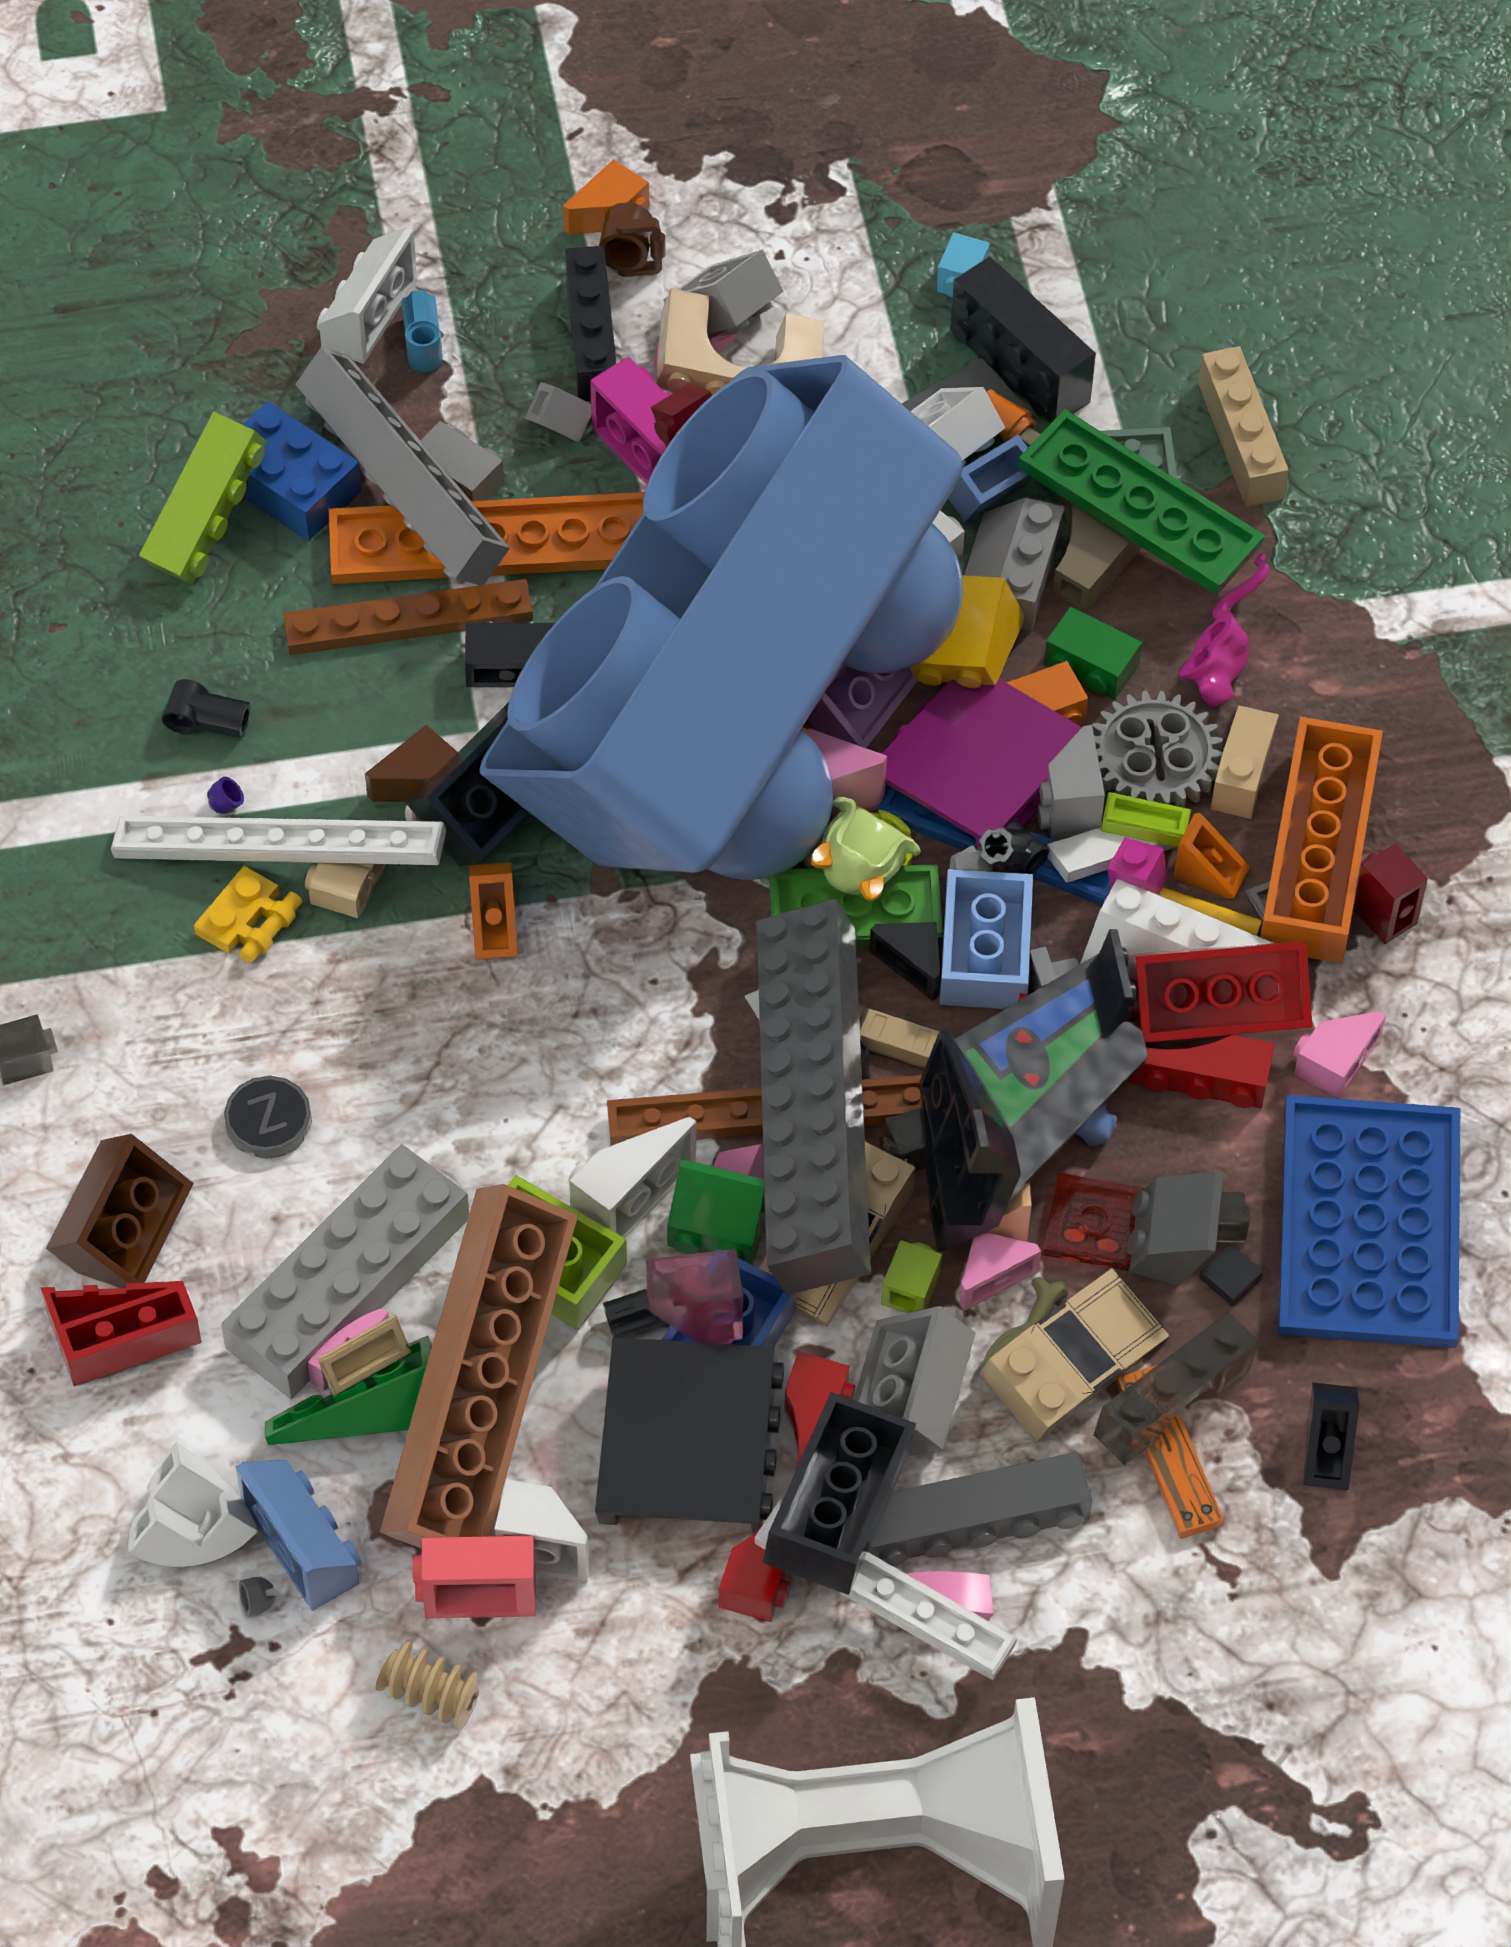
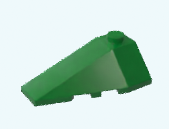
M427 1335L409 1343L408 1345L412 1353L338 1395L333 1396L331 1392V1395L324 1399L321 1395H312L265 1421V1439L268 1445L409 1430L432 1348L429 1336Z

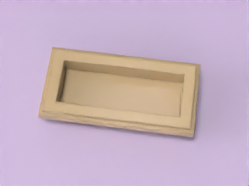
M869 1008L865 1009L859 1023L860 1040L866 1044L869 1051L923 1069L926 1066L939 1033L937 1030Z
M393 1315L324 1353L317 1359L332 1395L336 1396L412 1352L397 1316Z

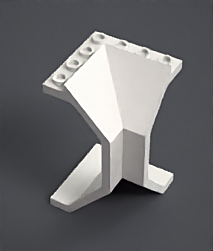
M1035 1697L1016 1699L1014 1714L1009 1719L912 1759L807 1771H788L730 1756L728 1731L709 1733V1751L690 1754L707 1888L706 1942L717 1941V1947H746L744 1935L745 1921L788 1872L803 1859L921 1846L1019 1903L1025 1909L1029 1918L1033 1947H1053L1064 1885V1873Z

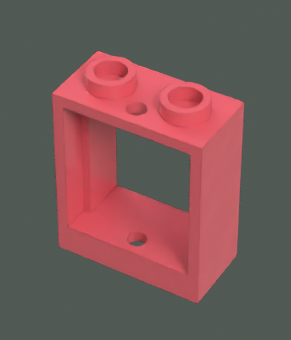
M533 1536L422 1538V1555H413V1583H415V1602H424L425 1618L536 1616V1570Z

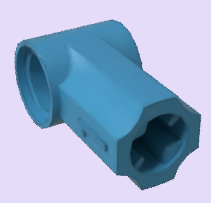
M425 290L411 291L401 301L407 361L413 370L427 373L439 368L443 360L436 298L434 295L426 293Z

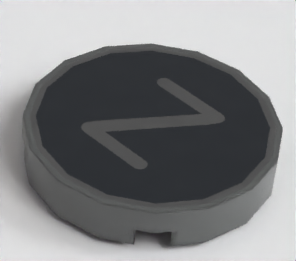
M271 1075L252 1078L239 1085L228 1098L224 1110L227 1135L235 1147L243 1152L246 1150L254 1153L255 1157L265 1159L284 1156L298 1148L304 1141V1136L307 1134L308 1128L310 1130L312 1123L309 1099L303 1090L286 1078Z

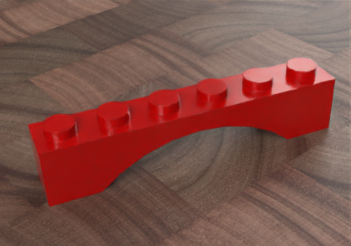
M1020 993L1018 1001L1028 995ZM1230 1035L1214 1043L1187 1049L1163 1050L1146 1048L1148 1055L1146 1062L1126 1082L1145 1085L1154 1091L1170 1090L1186 1093L1195 1099L1211 1098L1226 1101L1241 1108H1262L1275 1043Z
M799 1351L797 1352L785 1388L784 1411L792 1426L798 1450L796 1469L830 1392L852 1399L855 1390V1384L849 1383L850 1365ZM758 1529L751 1537L732 1548L719 1586L718 1607L771 1622L776 1607H785L791 1582L785 1580L787 1572L762 1563L765 1549L755 1544V1536L760 1530Z

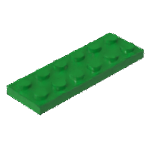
M1066 409L1056 417L1018 459V469L1216 595L1223 590L1262 546L1264 534Z

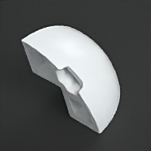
M176 1442L163 1458L147 1485V1490L151 1494L148 1497L147 1505L133 1518L129 1534L128 1551L130 1555L156 1565L170 1567L196 1566L215 1561L234 1552L249 1541L258 1530L248 1508L231 1486L207 1463Z

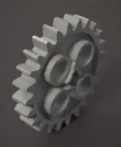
M1143 691L1141 701L1137 702L1130 694L1126 695L1125 706L1113 701L1111 713L1101 711L1099 723H1093L1092 725L1104 792L1115 789L1116 794L1168 805L1174 802L1177 807L1185 808L1186 797L1195 803L1199 802L1201 791L1207 793L1211 791L1212 780H1216L1223 752H1221L1223 739L1216 737L1217 724L1207 725L1208 712L1195 715L1196 703L1194 701L1185 707L1181 706V695H1176L1171 702L1166 701L1164 691H1160L1157 700H1151L1148 692ZM1148 723L1154 726L1155 750L1153 745H1150L1151 730ZM1155 751L1156 756L1161 758L1159 771L1163 781L1157 779Z

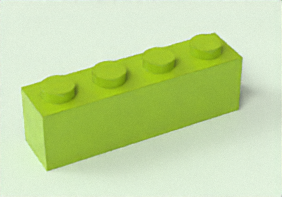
M213 411L139 557L151 566L193 585L196 577H200L205 572L209 563L208 554L215 541L220 540L224 535L228 525L227 517L233 506L242 500L246 491V481L252 469L257 468L262 462L265 454L264 446L267 441L256 431Z

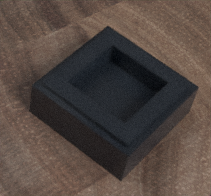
M1229 1244L1200 1271L1199 1278L1233 1306L1262 1279L1263 1271L1232 1244Z

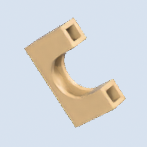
M673 288L670 289L661 312L656 384L661 389L676 392L690 383L711 391L713 395L729 383L738 373L746 369V367L728 362L712 347L707 335L709 296ZM786 312L776 335L775 361L771 364L822 358L825 320Z

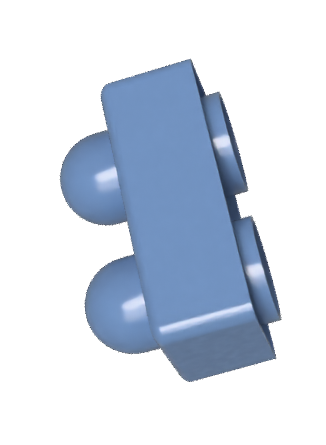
M846 355L752 366L742 370L729 383L705 401L672 439L660 457L647 484L643 499V514L602 577L591 591L580 598L559 618L531 654L513 688L508 705V720L485 754L480 766V774L599 866L691 873L707 869L718 875L739 880L769 878L793 868L803 861L817 846L831 817L833 785L828 764L819 747L801 728L841 665L843 664L849 668L869 673H890L910 668L934 654L950 636L957 623L963 601L962 570L952 545L932 522L961 477L963 467L961 456Z

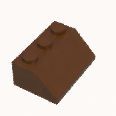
M132 1133L101 1140L46 1249L78 1274L119 1288H126V1283H145L194 1183Z

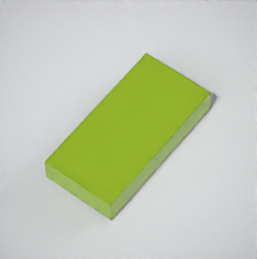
M1109 792L1101 831L1178 848L1188 827L1191 809Z

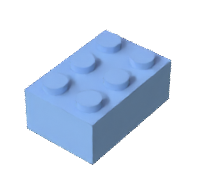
M948 869L940 1005L1006 1009L1018 1002L1020 993L1027 994L1033 874Z

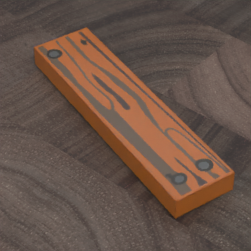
M1155 1365L1118 1376L1116 1380L1117 1388L1179 1538H1186L1222 1527L1223 1516L1160 1366Z

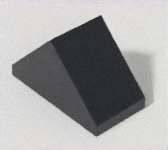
M937 922L875 924L870 929L869 952L930 1000L934 1001L939 995L940 982Z

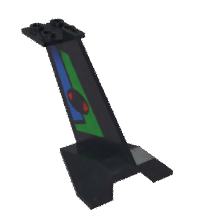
M1109 929L1099 954L954 1039L949 1029L939 1030L919 1081L929 1208L937 1251H947L999 1226L1008 1203L1146 1062L1148 1055L1140 1022H1125V1016L1129 1007H1133L1136 1001V986L1134 981L1129 980L1127 972L1128 952L1126 947L1121 946L1118 929Z

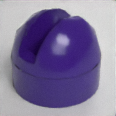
M229 777L220 778L212 784L207 792L209 807L216 813L227 814L234 811L244 802V794L240 786Z

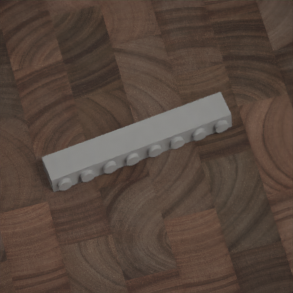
M321 347L295 384L306 397L304 400L306 405L322 416L325 420V428L341 439L345 444L343 447L344 451L359 461L364 467L363 474L383 490L385 501L402 513L405 517L403 520L404 524L410 530L419 534L425 541L424 548L444 564L445 574L459 584L469 582L483 586L510 547L350 356Z

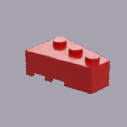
M183 1281L126 1283V1288L98 1289V1285H83V1290L56 1291L55 1287H41L46 1312L73 1386L202 1343L198 1319Z

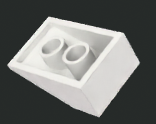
M691 1117L681 1119L601 1149L588 1162L585 1160L581 1161L569 1176L570 1206L626 1238L675 1187L681 1159L696 1162V1121Z

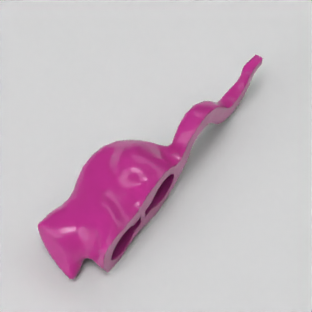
M1264 553L1259 554L1254 561V564L1258 567L1255 574L1226 594L1214 607L1212 615L1216 621L1201 634L1194 645L1191 657L1179 672V676L1182 679L1193 680L1197 684L1201 698L1210 708L1219 707L1234 697L1231 682L1241 674L1249 658L1248 636L1230 611L1239 600L1253 592L1269 575L1270 568L1264 561L1266 558Z

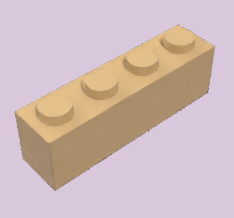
M1241 347L1203 353L1198 385L1245 507L1283 500L1289 470Z

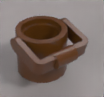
M630 202L618 203L609 208L605 214L599 246H604L606 266L617 270L618 275L622 277L658 274L662 270V259L666 256L665 234L661 232L659 220L653 218L644 207ZM649 248L650 255L653 258V261H647Z

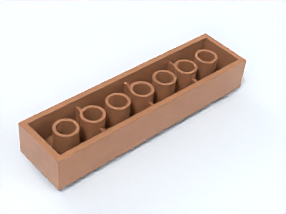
M506 1184L476 1189L380 1533L421 1549L422 1538L490 1536L578 1215Z

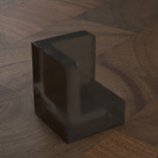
M1222 1192L1216 1242L1246 1243L1250 1213L1249 1206H1245V1194L1243 1192Z

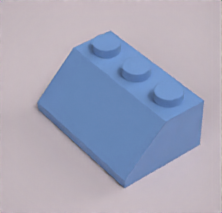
M287 1459L242 1462L235 1466L241 1500L251 1513L257 1529L311 1611L359 1584L357 1566L361 1564L360 1557L349 1540L341 1542L335 1533L338 1526L333 1515L325 1505L320 1508L311 1497L314 1494V1489L302 1470L295 1473Z

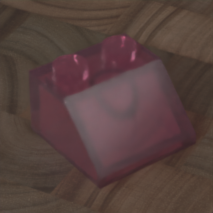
M736 1249L645 1259L647 1310L694 1342L729 1344L733 1340L742 1339L743 1293Z

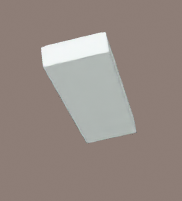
M1101 827L1047 844L1049 848L1048 859L1065 882L1068 883L1107 870L1125 836L1102 832ZM1131 838L1150 845L1164 848V851L1174 848L1173 846Z

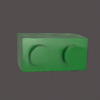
M1070 606L1046 640L1044 665L1051 667L1067 661L1080 683L1086 685L1094 693L1104 694L1116 700L1139 667L1142 642Z

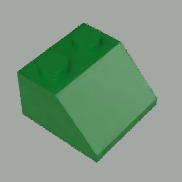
M681 1159L667 1224V1246L689 1256L700 1254L713 1257L717 1249H720L753 1265L766 1225L764 1179Z

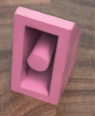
M1376 1011L1319 1022L1311 1036L1304 1033L1294 1049L1293 1056L1297 1058L1294 1075L1340 1099L1381 1038L1386 1015Z

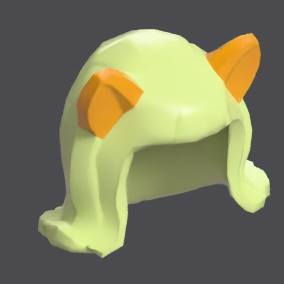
M837 797L833 801L832 807L840 810V813L827 826L821 845L812 852L811 865L815 868L823 869L827 881L835 889L846 894L862 893L866 900L874 901L881 896L884 884L900 869L905 854L920 855V847L913 839L908 838L885 821L877 819L875 815L856 805L854 800L846 797Z

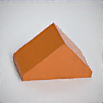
M1196 813L1193 815L1178 845L1173 878L1225 899H1235L1250 866L1201 813Z

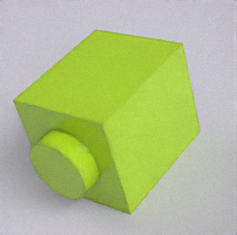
M900 1240L882 1284L881 1305L904 1313L927 1309L941 1274L942 1254L935 1252L933 1248L926 1244H911Z

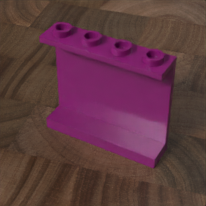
M999 678L995 686L981 684L979 688H967L958 684L956 680L951 679L949 682L944 683L941 691L933 699L928 698L922 704L918 715L908 726H901L896 732L892 743L883 752L878 753L887 756L885 786H891L976 838V847H981L979 840L987 829L996 830L1000 827H1007L1016 821L1025 827L1037 814V806L1041 805L1040 782H1046L1048 764L1082 727Z

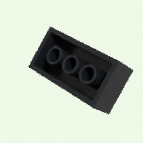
M989 256L954 279L950 325L953 336L960 343H965L977 354L979 360L983 359L997 372L1013 392H1018L1024 397L1037 415L1044 416L1052 423L1064 409L1074 414L1091 402L1096 352L994 259Z
M509 702L406 803L420 821L444 823L446 834L443 847L460 867L482 861L529 813L480 774V766L485 754L508 720Z
M830 1392L769 1530L762 1563L849 1595L909 1455L917 1423Z

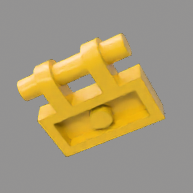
M243 866L193 925L195 935L228 954L240 942L244 947L239 951V956L242 960L251 964L259 954H266L272 947V939L282 927H288L296 918L295 911L303 901L294 892H289L282 901H274L279 895L278 885L248 867ZM261 916L267 918L260 928H252Z

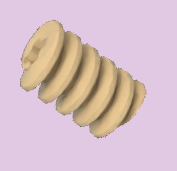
M407 1640L399 1650L395 1649L385 1661L376 1681V1690L383 1691L389 1686L390 1697L399 1699L405 1694V1703L410 1707H415L422 1702L423 1713L432 1715L438 1710V1719L443 1723H448L455 1717V1727L461 1730L467 1724L478 1700V1673L474 1671L463 1681L460 1679L461 1664L457 1663L449 1673L444 1672V1656L441 1655L432 1665L427 1664L429 1649L423 1648L416 1657L411 1656L413 1642Z

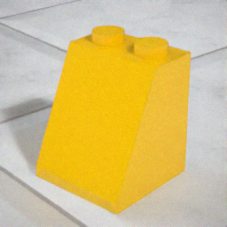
M962 575L963 601L955 627L944 644L934 654L910 667V670L916 680L932 686L940 685L942 682H949L951 679L956 680L958 684L967 688H979L981 684L995 686L1023 625L1025 614L1005 578Z

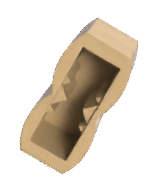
M318 863L317 866L312 865L308 870L305 880V888L309 890L310 903L359 918L367 905L373 886L380 878L386 864Z

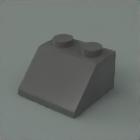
M1205 1172L1156 1177L1143 1191L1139 1190L1137 1192L1131 1209L1132 1215L1136 1216L1135 1227L1127 1245V1253L1131 1255L1129 1272L1178 1287L1215 1253L1223 1183L1222 1173Z

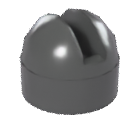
M251 1577L239 1581L240 1598L247 1616L263 1613L273 1605L275 1596H266L265 1590L274 1587L268 1579Z

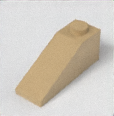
M1238 705L1215 780L1211 810L1248 819L1252 818L1279 714Z

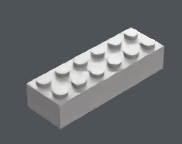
M401 1144L221 1323L225 1348L289 1399H292L310 1381L307 1362L317 1350L333 1335L354 1320L382 1308L467 1222L469 1217L468 1193Z

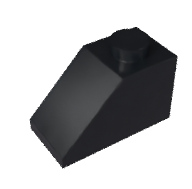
M1312 1382L1303 1485L1349 1490L1360 1405L1357 1387Z

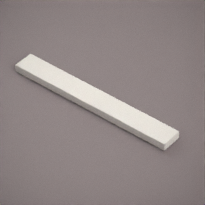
M119 816L111 852L114 858L439 865L446 828L443 822Z

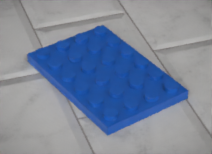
M1286 1095L1278 1335L1448 1348L1457 1347L1459 1340L1461 1108Z

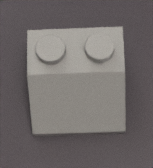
M763 250L712 264L678 288V290L709 296L707 333L709 334L726 330L728 334L740 331L749 325L747 318L760 315L772 308L771 301L784 292Z
M1092 725L1083 726L1048 764L1046 782H1040L1041 805L1037 806L1038 825L1040 830H1047L1048 838L1054 841L1101 827L1105 793Z

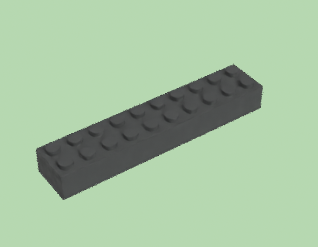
M837 899L757 921L767 1267L786 1295L871 1274L855 928Z

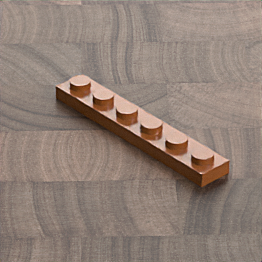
M527 579L283 613L290 655L466 631V623H480L483 621L521 623L533 621Z

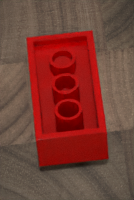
M1306 941L1128 954L1129 980L1134 981L1136 986V1001L1134 1006L1131 1007L1132 1022H1140L1144 1042L1313 1028Z

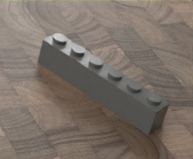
M1078 1452L893 1491L868 1553L894 1567L904 1563L909 1558L922 1555L935 1558L943 1556L952 1549L970 1545L973 1548H982L994 1543L996 1539L1010 1536L1028 1538L1037 1534L1042 1529L1056 1526L1061 1529L1076 1527L1082 1524L1084 1520L1090 1518L1092 1497Z

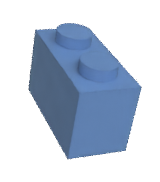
M1019 435L962 468L961 477L948 499L964 522L969 521L1023 488L1032 479L1031 476L1017 468L1019 457L1028 448Z

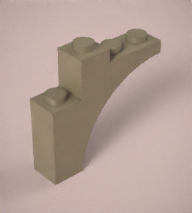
M1028 427L1020 438L1029 447L1041 434ZM1051 490L1060 506H1064V515L1070 536L1067 551L1061 563L1055 569L1053 594L1087 613L1141 550V547Z

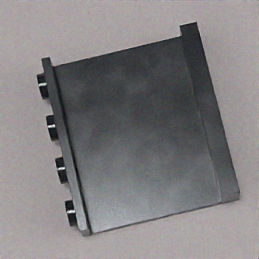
M612 1337L595 1513L599 1524L617 1525L618 1515L746 1523L751 1524L753 1534L763 1526V1520H767L773 1509V1493H766L767 1476L775 1477L777 1450L769 1449L771 1433H779L781 1408L780 1406L773 1405L775 1389L782 1390L784 1383V1363L777 1362L775 1347Z

